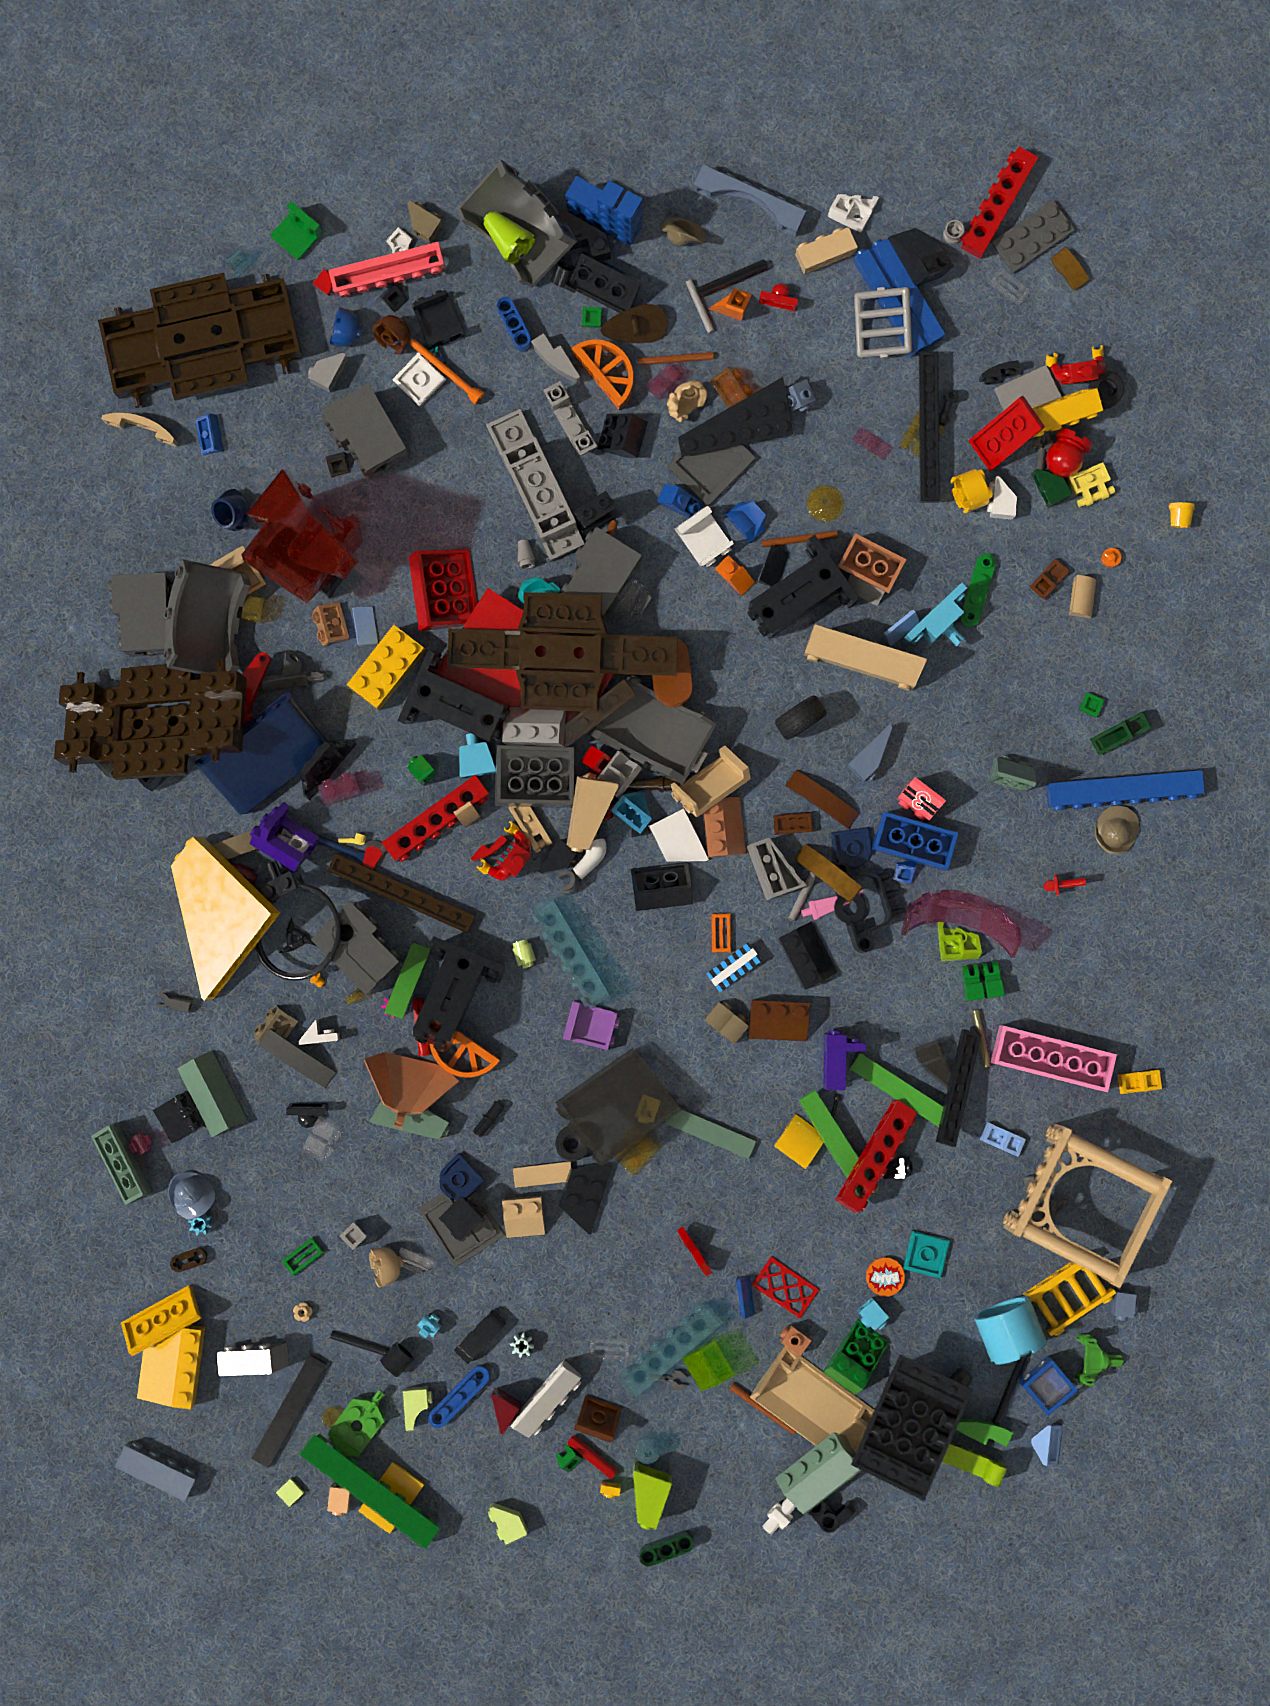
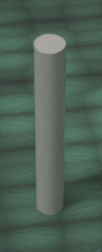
M690 279L685 283L709 334L715 330L695 284Z
M812 872L809 873L805 881L807 886L802 887L788 917L794 921L816 878V875Z

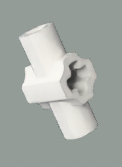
M787 1498L782 1504L777 1502L768 1512L767 1516L769 1519L762 1527L770 1535L778 1527L783 1529L793 1518L791 1513L796 1507Z

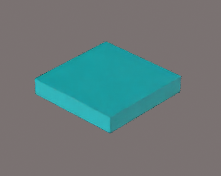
M912 1231L903 1269L941 1279L950 1240Z

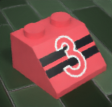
M916 777L910 780L897 797L899 800L898 804L906 810L910 808L914 811V816L921 822L924 820L929 821L946 801Z

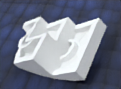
M684 809L649 826L667 862L709 860Z

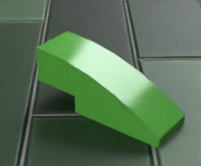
M961 1419L956 1429L986 1445L990 1438L1007 1447L1013 1435L1009 1428L979 1419Z

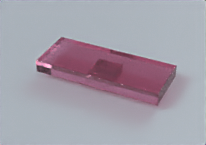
M861 427L852 439L883 460L892 448Z

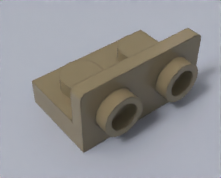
M275 1005L274 1008H270L266 1013L264 1022L256 1027L254 1038L260 1043L269 1029H272L286 1039L298 1021Z

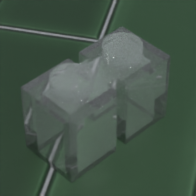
M319 1116L311 1132L328 1140V1142L311 1134L308 1136L301 1151L321 1162L325 1158L329 1159L334 1150L331 1148L333 1142H338L343 1131L340 1130L342 1125L324 1116Z

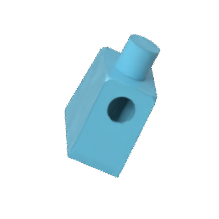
M471 733L466 734L467 745L459 747L460 778L465 779L471 778L474 775L482 776L496 773V767L487 743H479L478 736Z

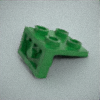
M291 201L286 206L289 214L270 234V237L296 260H299L323 232L318 223Z

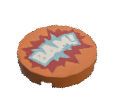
M890 1257L877 1258L869 1264L866 1270V1281L869 1288L880 1296L894 1295L904 1284L905 1274L902 1266Z

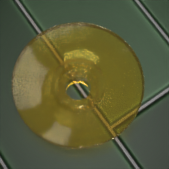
M821 485L815 487L809 493L806 507L810 516L815 520L831 522L841 515L844 508V500L842 494L836 488L830 485ZM824 499H827L829 501V504L824 505L822 501Z

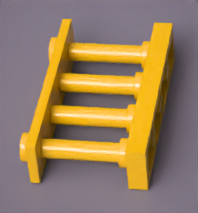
M1071 1261L1024 1292L1023 1296L1029 1297L1031 1302L1033 1301V1303L1037 1304L1051 1325L1046 1330L1048 1334L1057 1336L1065 1330L1066 1326L1102 1302L1105 1304L1111 1301L1116 1292L1111 1287L1106 1290L1094 1272ZM1080 1269L1085 1271L1099 1292V1295L1092 1300H1089L1075 1279L1074 1273ZM1064 1280L1069 1282L1083 1303V1306L1073 1311L1058 1288V1284ZM1047 1291L1053 1293L1067 1314L1059 1322H1057L1042 1299L1043 1294Z

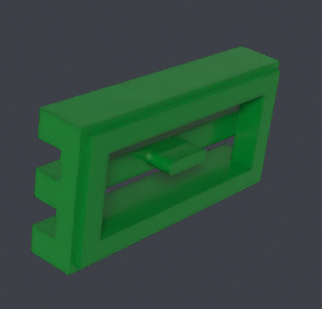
M312 1237L284 1258L282 1263L291 1275L294 1276L323 1254L324 1250L316 1242L315 1238ZM310 1243L313 1244V1247L291 1264L287 1262ZM315 1249L318 1251V1253H316L309 1260H307L305 1263L299 1266L296 1270H293L292 1267L296 1265L298 1262H300L302 1259H304L307 1255H309Z

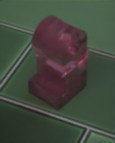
M669 363L654 379L647 383V389L659 400L683 373L673 363Z

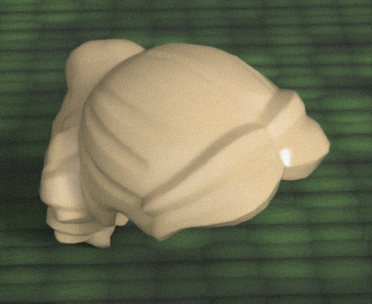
M693 380L683 383L676 388L674 393H670V398L667 402L670 416L682 422L688 419V414L695 408L704 406L708 392L703 387L701 381Z

